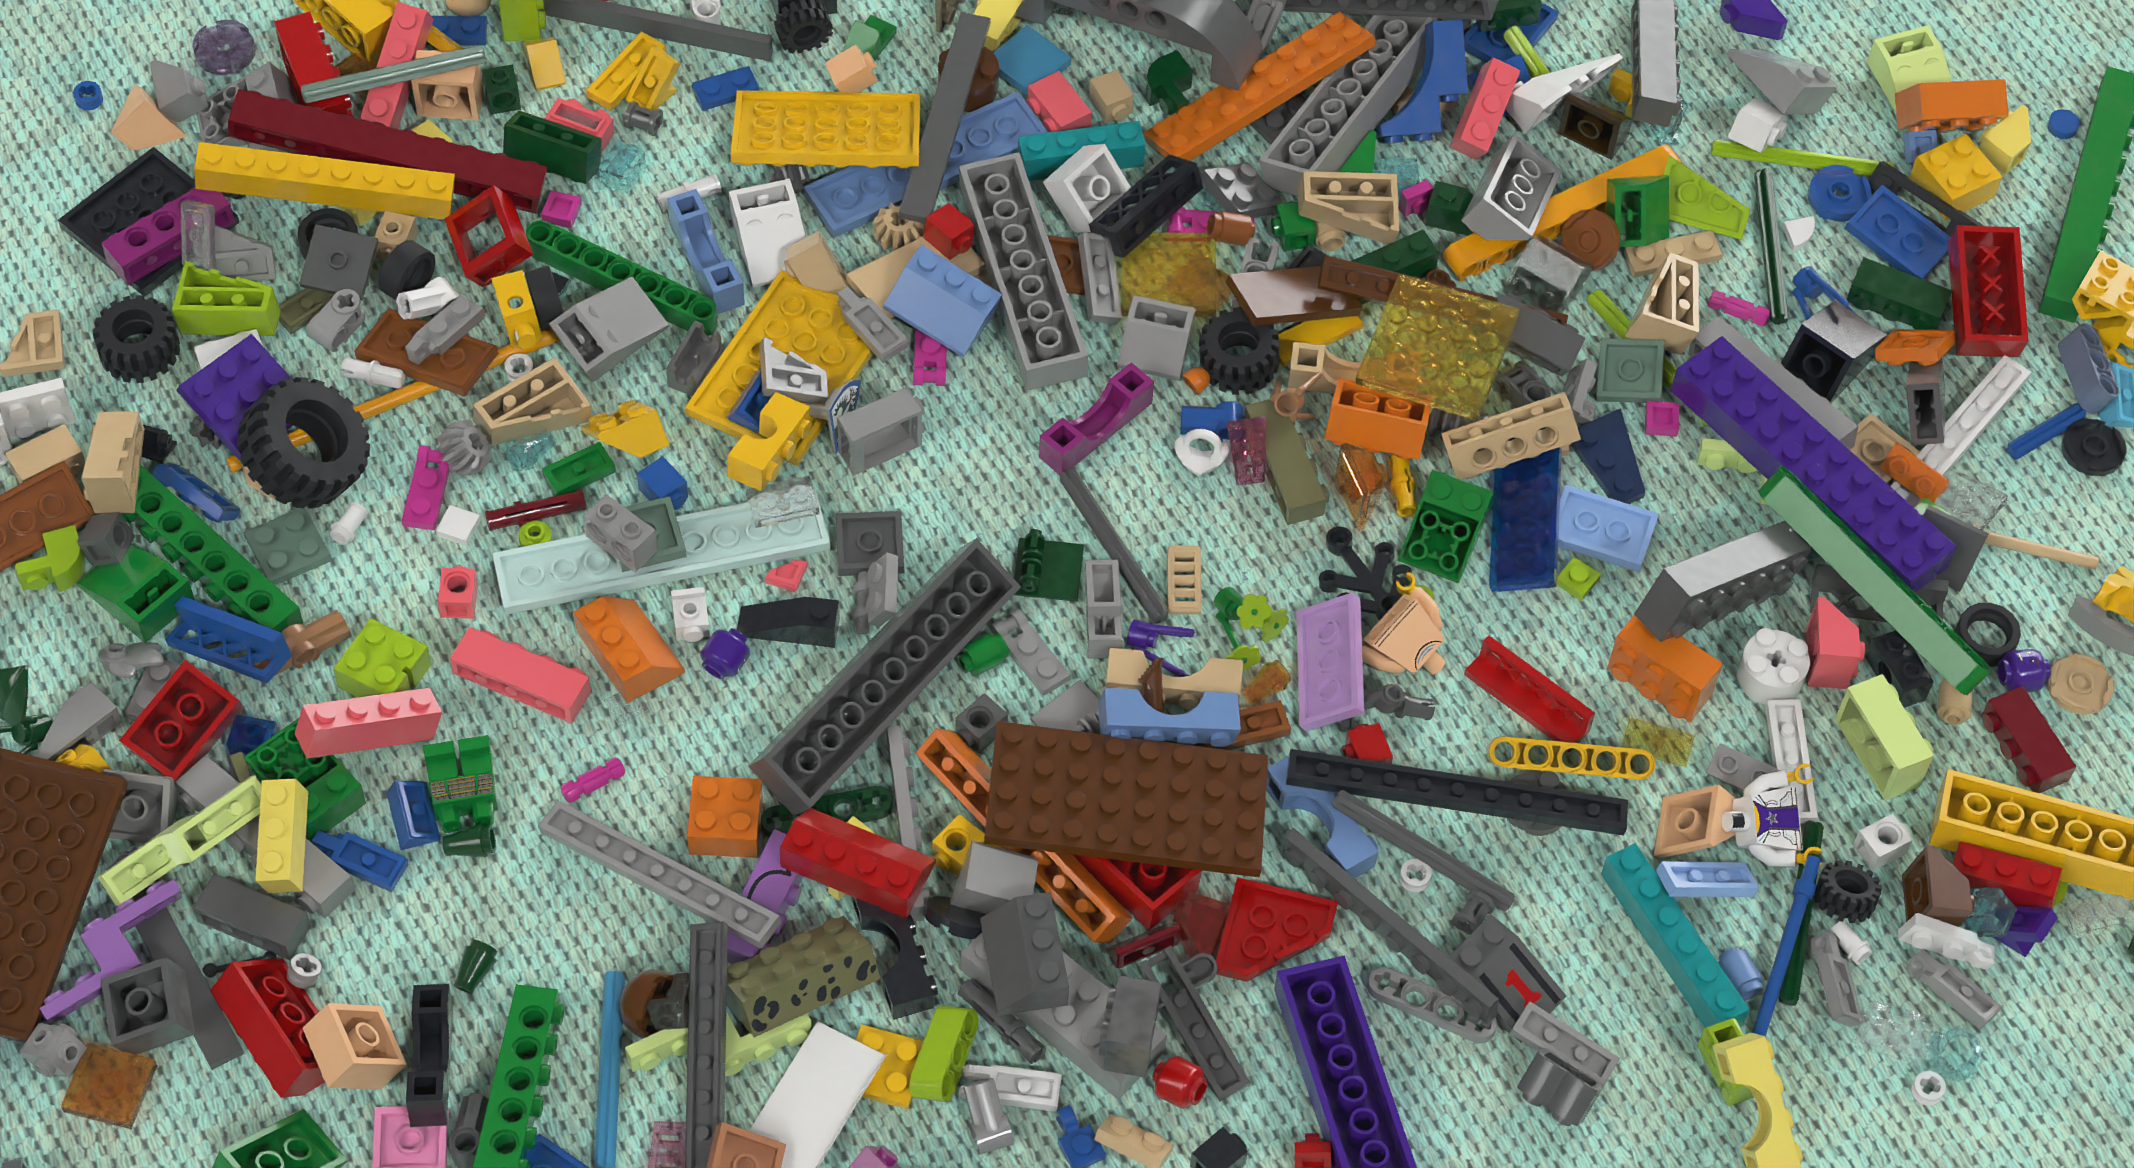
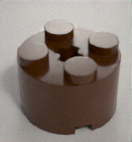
M983 47L964 112H972L992 103L998 93L999 62L994 53L986 47ZM949 48L939 55L938 84Z

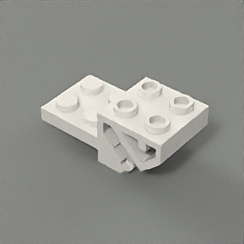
M62 378L0 392V466L7 463L5 452L13 449L11 438H29L36 432L53 430L63 424L67 427L69 424L76 423Z

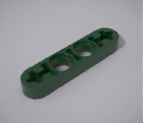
M872 786L821 796L811 808L844 822H848L854 816L864 823L887 817L893 809V796L885 787ZM879 797L880 801L883 802L881 808H876L875 804H872L873 798ZM862 799L864 812H859L858 800ZM843 803L851 805L854 809L853 813L848 816H839L834 810L839 804ZM783 804L769 807L763 812L761 817L762 830L769 838L773 830L787 834L792 825L791 812ZM802 812V813H800V814H798V815H795V819H796L797 817H799L801 814H803L804 812ZM779 817V820L782 821V827L775 828L774 824H771L772 818Z

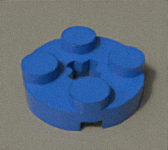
M1826 166L1819 170L1818 175L1813 176L1808 188V200L1819 217L1840 222L1849 221L1871 197V187L1868 180L1863 175L1860 178L1854 174V169L1848 166ZM1835 190H1840L1841 194H1846V196L1839 197L1834 192Z

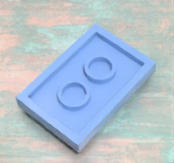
M1565 484L1547 535L1546 543L1640 572L1659 513Z

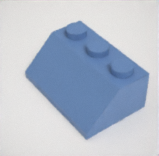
M921 244L902 271L883 308L964 358L994 316L1002 294Z

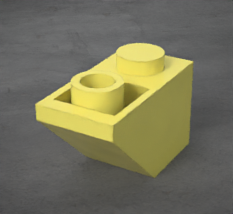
M2021 105L2014 112L2008 111L2009 116L2001 118L1999 124L1994 128L1988 127L1979 138L1981 142L1979 149L2004 175L2025 159L2031 144L2028 108L2025 105Z

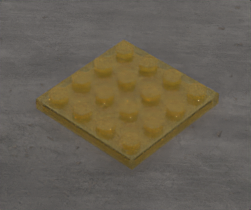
M1399 273L1356 375V384L1478 421L1520 317V309Z

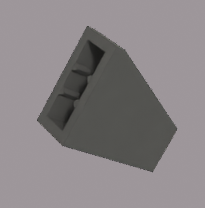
M1943 358L1936 364L1927 366L1919 365L1918 361H1910L1906 389L1911 445L1944 443L1945 382Z

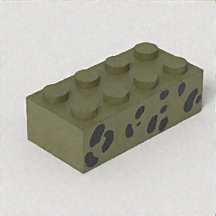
M842 916L829 919L822 926L809 932L796 934L791 940L776 947H768L752 958L731 964L727 968V1005L750 1034L756 1037L881 979L871 944Z

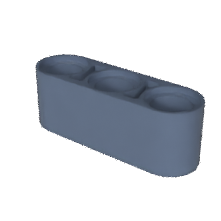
M2086 323L2080 324L2058 343V350L2079 405L2086 412L2096 414L2119 395L2120 390L2099 334Z

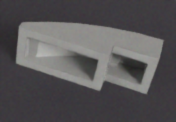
M1085 560L1088 658H1109L1110 648L1122 649L1118 560Z

